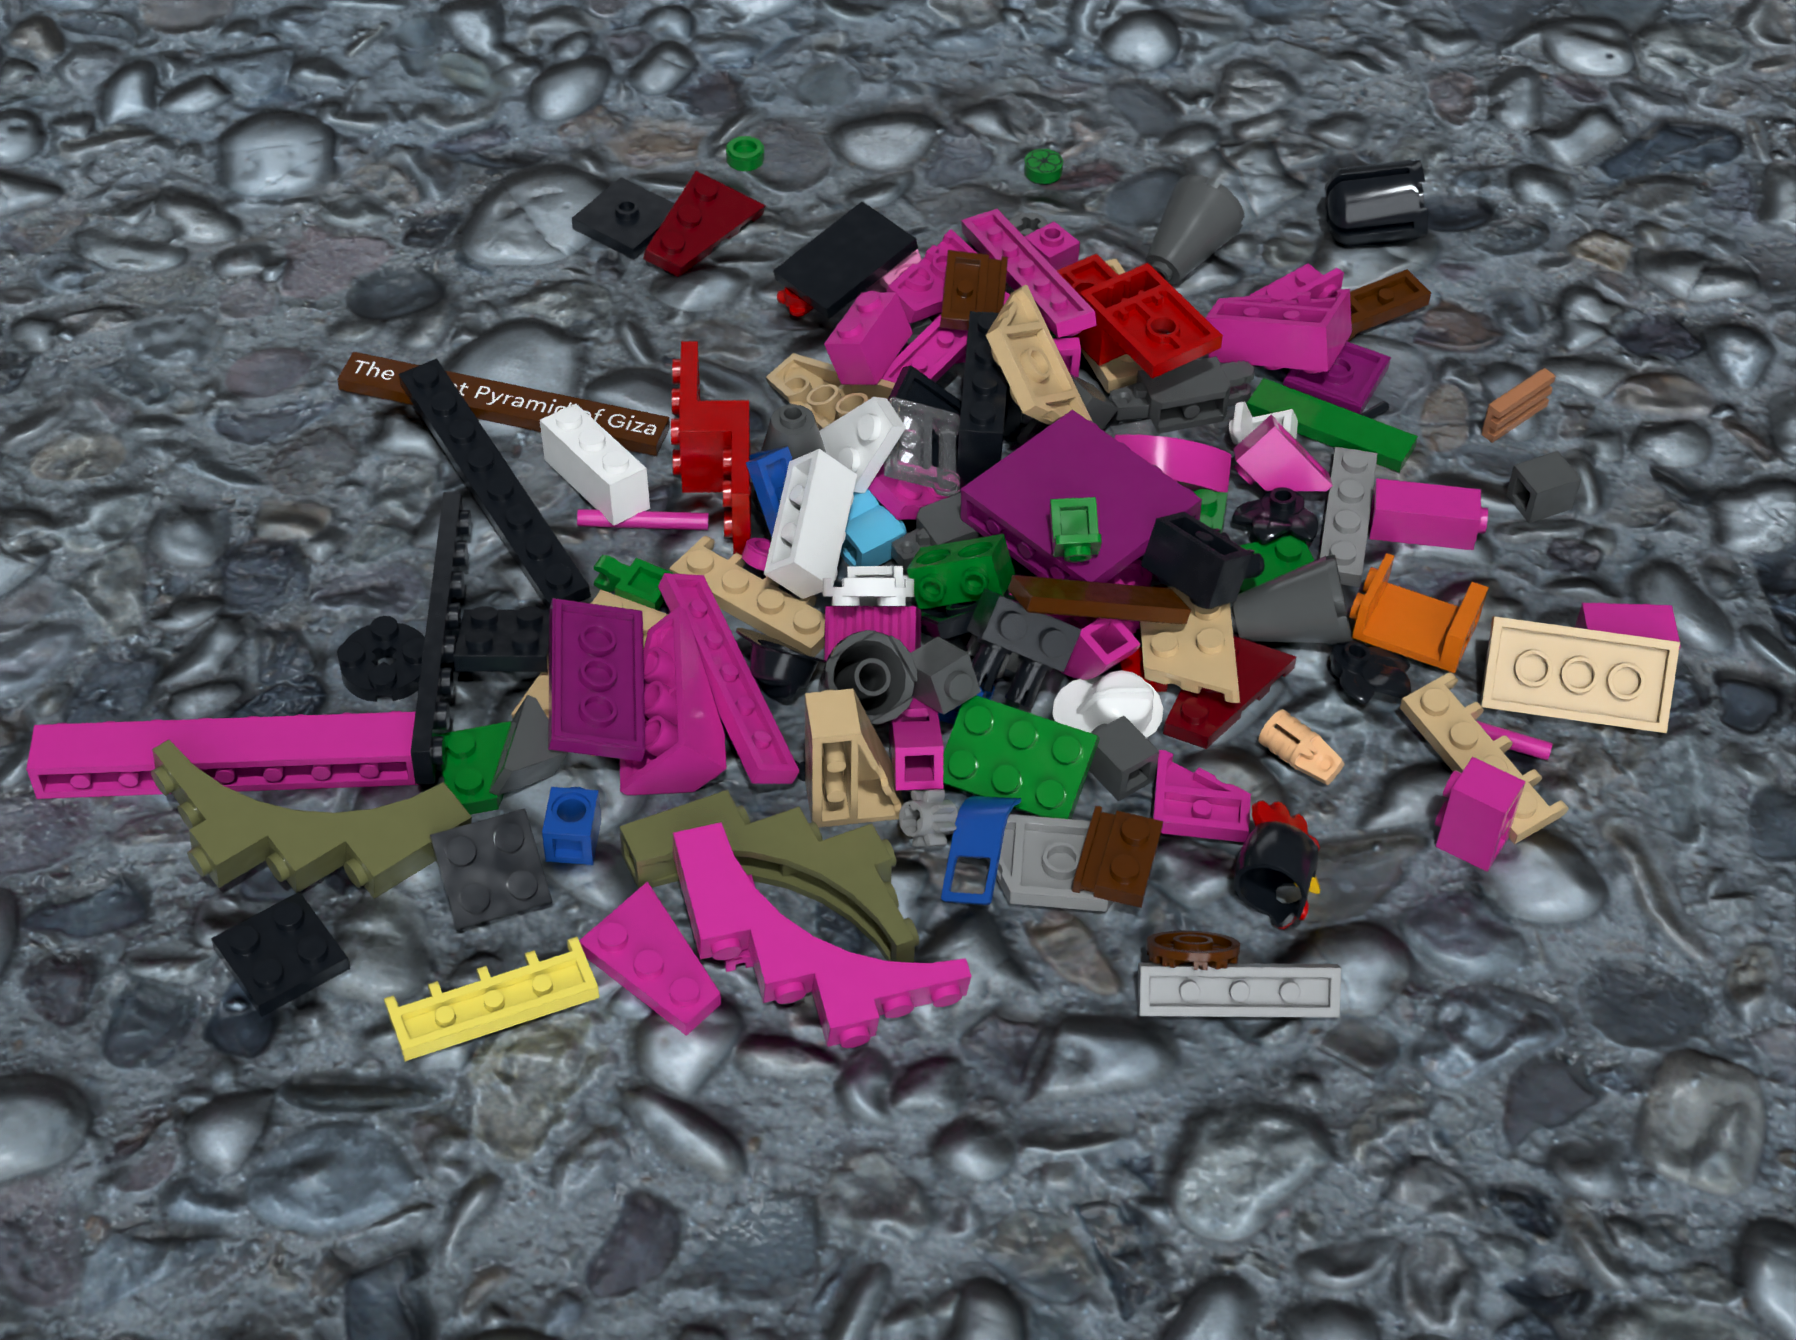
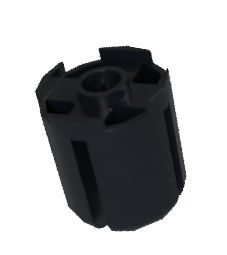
M1404 160L1344 167L1333 172L1325 184V212L1328 229L1334 240L1341 245L1350 247L1418 239V237L1427 235L1428 207L1424 208L1422 183H1425V177L1421 161Z

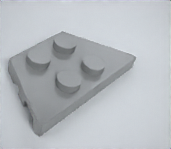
M1009 814L996 876L1009 904L1108 911L1113 901L1094 897V892L1080 890V893L1072 892L1074 877L1091 821Z

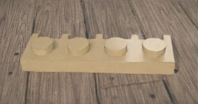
M706 535L703 536L669 568V571L675 574L704 575L721 610L767 636L775 638L812 657H815L825 647V614L813 608L817 600L816 596L812 595L804 599H797L779 589L780 584L766 576L764 579H761L743 569L746 562L742 559L741 554L735 553L727 560L712 551L715 544L714 539Z
M1452 672L1439 677L1402 698L1400 709L1453 772L1457 770L1462 773L1473 756L1526 781L1508 837L1514 845L1567 813L1569 808L1562 800L1549 806L1533 788L1542 779V776L1536 769L1522 775L1504 754L1512 746V741L1506 735L1493 741L1475 719L1484 711L1478 702H1474L1464 707L1454 696L1450 689L1457 684L1458 679Z

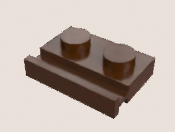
M948 250L940 328L968 331L970 311L994 313L1001 311L1004 306L1008 257L1002 256L1001 260L989 259L988 254Z
M1095 806L1074 877L1072 892L1080 893V890L1094 892V897L1142 908L1164 821L1117 810L1116 814L1102 812V807Z

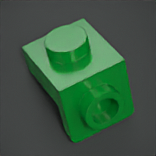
M1096 497L1050 499L1053 557L1064 556V560L1067 562H1083L1090 560L1092 555H1098L1102 539L1098 531Z

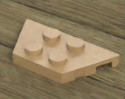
M1028 285L1020 287L1011 293L986 334L991 346L992 357L1001 367L1007 379L1012 399L1019 405L1023 414L1049 426L1071 410L1092 421Z
M1167 587L1171 588L1191 609L1187 624L1183 625L1140 621L1145 679L1165 685L1175 684L1183 690L1199 694L1202 687L1224 693L1225 701L1240 703L1230 603L1213 609L1201 608L1194 605L1190 601L1189 596L1175 587Z

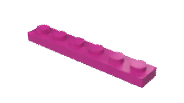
M998 209L961 220L963 235L981 254H988L989 259L1001 260L1002 256L1008 257L1006 282L1014 291L1024 285H1028L1047 327L1057 338L1075 336L1082 330L1097 326L1093 308Z
M664 573L658 585L670 613L678 606L687 612L717 711L751 783L793 784L800 770L704 575Z

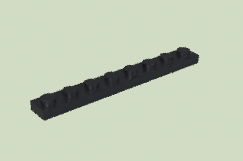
M437 358L398 374L401 387L547 610L550 608L552 598L577 602L590 598L591 594L588 583Z
M443 492L411 744L415 784H435L437 765H444L446 758L445 737L440 736L441 730L449 729V702L444 700L445 696L453 695L454 679L453 669L448 668L449 662H454V652L457 643V637L452 635V631L460 630L461 607L460 603L456 602V598H464V572L460 571V567H467L468 544L467 540H463V537L471 536L472 529L471 511L463 510L461 492Z

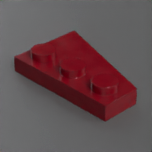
M695 171L645 249L643 259L679 277L711 254L712 249L726 238L730 240L738 234L740 228L750 220L754 222L764 213L766 205Z
M1233 635L1240 703L1225 701L1224 693L1203 687L1199 694L1181 689L1165 721L1163 734L1207 749L1241 718V713L1255 699L1260 701L1270 691L1271 685L1280 676L1286 677L1295 668L1297 657Z

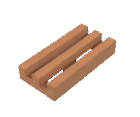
M1546 368L1541 369L1488 404L1482 436L1493 443L1547 407L1549 399L1546 397L1552 392V387L1549 385L1555 381L1556 375Z

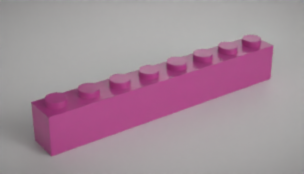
M391 711L386 713H342L329 715L298 714L294 716L272 717L249 716L244 718H200L187 720L155 719L151 721H106L101 723L34 725L26 770L36 799L159 795L162 792L158 789L151 776V770L155 769L152 749L170 740L194 766L223 786L237 792L419 785L415 784L411 758L415 712Z

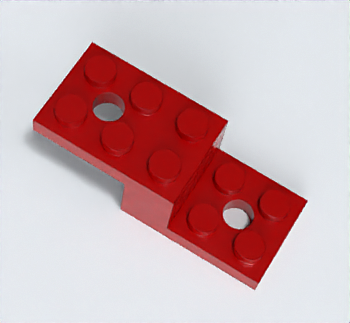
M1096 253L1056 270L1095 311L1097 326L1082 330L1079 334L1071 336V338L1079 337L1081 348L1099 366L1128 354L1153 379L1216 351L1222 346L1223 335L1149 263L1118 275Z
M681 341V359H672L673 385L680 384V388H672V414L679 415V419H671V445H680V449L673 450V475H681L682 493L723 492V507H732V511H724V537H733V555L735 553L742 555L746 541L751 539V477L746 462L750 461L751 455L749 400L701 401L698 341Z

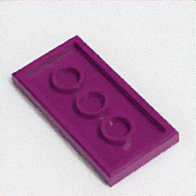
M552 598L549 608L548 750L642 761L645 754L642 611Z

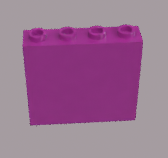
M1071 410L961 488V520L984 537L1004 534L1010 556L1038 577L1106 583L1146 552L1156 518L1186 512L1200 521L1202 499L1191 489L1182 486L1166 475L1158 466L1150 464L1134 453L1126 444L1108 435L1094 422L1085 419L1074 410ZM1096 497L1098 531L1102 539L1099 554L1092 555L1090 560L1083 562H1067L1064 560V556L1053 557L1050 499Z

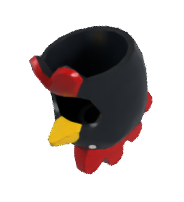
M1260 800L1252 805V817L1256 827L1247 837L1236 860L1234 888L1239 898L1249 907L1270 916L1272 925L1279 930L1286 929L1294 923L1296 918L1303 921L1306 918L1309 908L1308 893H1320L1321 889L1316 876L1320 845L1315 837L1308 834V825L1302 815L1296 814L1291 817L1287 807L1282 802L1276 801L1268 805L1265 801ZM1281 886L1299 887L1302 897L1292 903H1281L1276 898V890Z

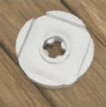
M823 578V597H832V606H860V597H877V606H906V597H914V579L906 578L904 579V587H896V578H843L842 587H832V578Z

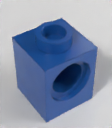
M551 787L542 830L545 862L594 864L602 820L599 790H589L581 787Z

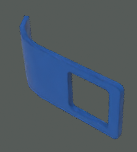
M972 796L965 799L956 818L955 826L957 828L953 831L941 899L944 902L989 905L992 902L1005 827L1010 812L1015 805L1021 803V798ZM959 857L990 859L986 888L983 894L951 892L956 861Z

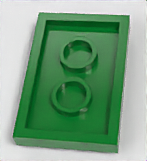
M975 695L961 704L944 751L943 785L975 796L1021 798V803L1015 805L1013 809L1037 817L1072 819L1100 738L1098 735Z

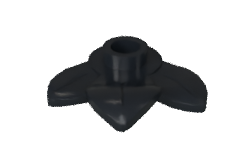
M1285 487L1267 492L1262 499L1241 504L1236 508L1232 517V523L1252 525L1256 538L1263 545L1288 531L1296 538L1310 543L1315 539L1318 532L1317 516L1304 508V499L1299 493Z
M1355 641L1336 644L1330 654L1331 670L1340 678L1342 688L1362 704L1368 703L1375 692L1401 699L1411 694L1410 679L1405 673L1411 666L1400 654L1377 646L1367 648L1365 645Z

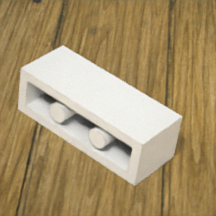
M574 404L540 419L544 460L594 508L601 511L613 526L650 509L647 468L581 407Z
M821 449L789 461L764 570V575L802 599L823 592V578H832V587L834 586L838 575L837 567L841 548L846 537L845 530L849 511L854 500L853 492L857 478L856 473Z

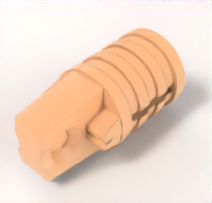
M1284 709L1277 711L1267 721L1259 735L1258 741L1261 745L1269 748L1272 753L1278 755L1284 762H1288L1295 770H1299L1326 785H1329L1345 765L1343 759L1319 734L1311 731L1308 726L1302 724L1297 718L1292 717Z

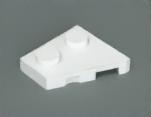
M872 397L819 432L826 454L857 474L854 492L865 493L905 431L906 426L887 398Z

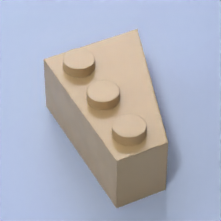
M854 689L805 693V784L811 821L815 822L818 828L899 819L900 809L904 804L901 790H895L892 761Z

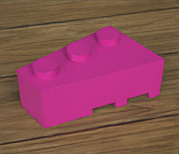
M1350 289L1337 290V297L1311 299L1310 292L1297 293L1298 300L1271 302V295L1219 298L1206 316V319L1223 335L1222 346L1220 349L1209 353L1208 356L1209 358L1217 356L1219 362L1223 363L1242 362L1244 360V362H1249L1251 365L1263 366L1268 370L1289 368L1301 369L1311 374L1329 372L1352 333Z

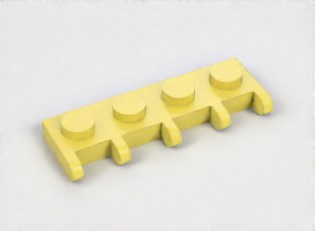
M578 937L567 939L568 953L539 962L533 950L524 953L527 966L493 977L490 976L487 966L476 969L478 982L442 993L438 981L428 984V989L431 997L400 1007L394 995L384 998L385 1007L404 1061L599 998L597 982Z

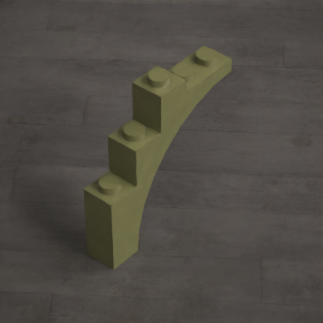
M170 740L152 749L155 769L151 770V776L163 795L167 796L171 793L180 804L177 806L178 812L189 828L191 850L187 852L189 860L200 876L204 877L209 874L218 888L266 860L274 877L279 882L287 880L296 893L344 866L346 874L352 883L358 888L364 886L375 899L436 861L429 839L431 834L472 823V816L444 782L412 798L374 809L336 813L293 810L257 801L223 786L194 766Z
M728 790L619 826L622 857L638 889L646 882L653 888L680 881L673 857V832L722 822L734 856L747 875L752 874L753 881L786 888L824 904L852 922L877 946L886 961L914 963L915 946L919 945V936L913 921L909 917L904 919L898 909V897L891 884L892 867L896 866L895 853L888 839L881 840L872 823L823 840L815 822L808 823L800 806L750 823L744 806L736 807Z

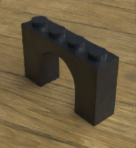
M970 311L959 425L956 494L961 492V488L1002 460L1007 379L1001 367L993 359L991 346L986 337L988 330L999 313Z

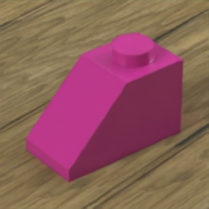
M1272 415L1233 448L1237 462L1234 466L1236 471L1248 484L1252 485L1256 481L1265 491H1273L1276 488L1285 487L1293 491L1327 492L1333 486L1329 473Z

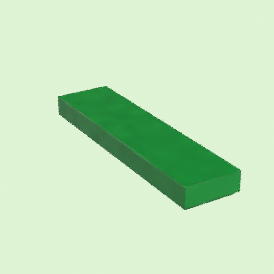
M1266 378L1262 379L1246 403L1253 417L1293 409L1298 419V434L1334 448L1341 447L1378 453L1376 464L1399 473L1417 443L1418 436Z

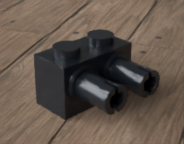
M1180 512L1156 518L1141 566L1156 575V579L1160 583L1169 587H1175L1189 596L1190 601L1194 605L1205 609H1213L1217 606L1235 602L1243 580L1260 576L1265 564L1263 557L1259 553L1254 554V550L1242 548L1231 541L1225 532L1220 533V529H1212L1188 513Z
M984 588L967 628V631L978 636L977 641L981 643L972 663L979 687L992 692L993 684L1006 654L1011 655L1012 652L1019 654L1018 658L1021 659V662L1005 698L1032 709L1033 702L1046 672H1052L1053 668L1064 672L1082 629L1048 614L1029 613L1019 602Z

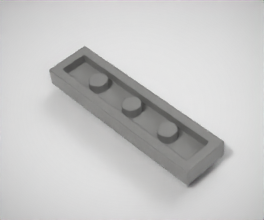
M1335 447L1330 476L1333 486L1328 490L1319 558L1335 554L1341 584L1360 587L1378 453Z
M1138 963L1139 1016L1340 1017L1341 967L1338 964L1228 963L1227 968L1214 969L1208 966L1207 970L1199 968L1198 970H1193L1194 965L1190 963H1184L1175 968L1162 966V963Z

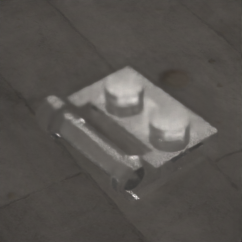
M891 397L889 402L906 426V429L884 462V476L934 488V491L940 496L949 497L956 495L960 490V476L956 473V436L959 434L960 417L950 411ZM932 429L939 436L938 467L932 466Z

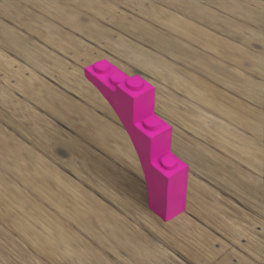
M722 822L673 832V857L700 960L713 957L715 960H726L739 955L742 950L749 949L763 1003L775 1000L779 1004L793 1003L802 999L806 993L812 992L827 1047L841 1044L843 1048H853L867 1043L871 1037L876 1036L879 1015H885L886 1018H898L912 1012L914 1007L931 1003L935 1007H945L957 1003L962 999V996L967 995L972 976L966 958L933 963L885 961L841 949L814 937L786 918L754 887L734 856Z

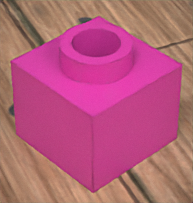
M1055 221L1024 236L1055 270L1073 264L1079 259L1080 242Z

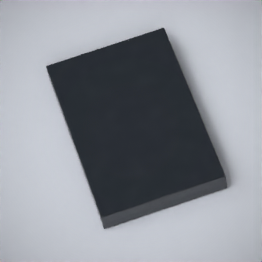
M861 201L775 268L773 272L776 281L830 319L917 250V240Z

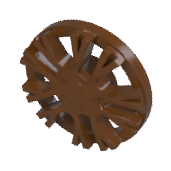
M1167 931L1148 936L1146 939V950L1149 961H1153L1155 964L1162 963V966L1175 968L1184 963H1190L1194 965L1193 970H1198V968L1207 970L1208 966L1214 969L1227 968L1228 963H1238L1240 942L1232 937L1211 932Z

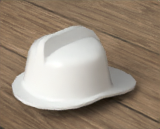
M1119 670L1089 680L1077 679L1067 684L1060 690L1054 700L1052 715L1055 722L1089 733L1101 724H1109L1125 716L1148 738L1156 732L1162 722L1163 705L1159 694L1142 677L1133 672Z

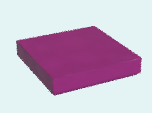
M1346 342L1329 372L1311 374L1301 369H1290L1283 385L1361 414L1387 372L1391 357Z

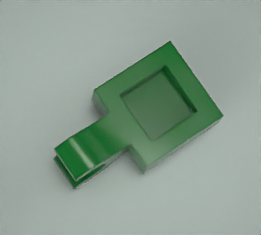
M602 555L594 565V570L600 573L594 581V586L606 592L615 590V595L659 610L665 600L658 585L664 573H675L635 558L633 563L627 566L611 556Z

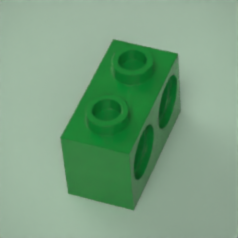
M1004 534L922 547L918 550L907 568L909 578L914 579V595L919 609L980 600L984 588L1004 595L1010 585L1012 575H1015Z

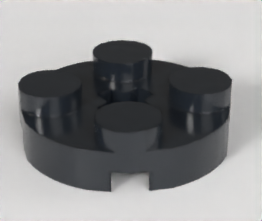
M391 616L377 617L371 622V625L357 630L339 646L337 656L343 684L356 697L377 702L376 696L385 697L392 695V700L396 701L414 694L419 689L425 641L424 635L409 625L398 623ZM393 658L394 663L390 665L385 662L376 665L379 659Z

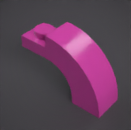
M1115 435L1117 441L1126 444L1134 453L1150 464L1158 466L1166 475L1182 486L1191 490L1209 489L1214 492L1228 493L1232 456L1228 452L1210 445L1172 437Z
M1048 614L1082 629L1066 668L1062 672L1067 676L1082 680L1093 679L1134 654L1141 645L1121 620L1099 618L1092 622L1080 616Z

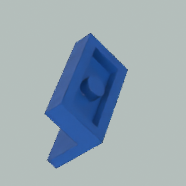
M788 446L750 455V461L746 462L771 537L774 531L789 461L793 460Z

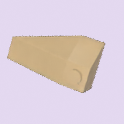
M792 353L766 376L768 384L789 403L801 405L811 410L820 430L872 397L888 399L895 385L894 382L880 379L877 385L841 384L832 364Z

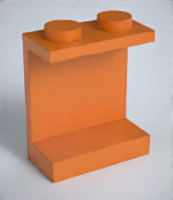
M1386 553L1379 568L1371 567L1363 586V592L1366 594L1357 593L1349 615V618L1356 620L1352 638L1456 673L1480 620L1489 587L1471 582L1459 607L1388 583L1395 556Z

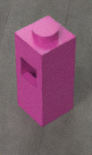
M1376 478L1370 510L1369 539L1474 550L1478 533L1485 534L1488 522V508L1481 507V489Z
M913 697L910 706L896 719L889 721V743L895 790L943 789L944 746L938 711Z

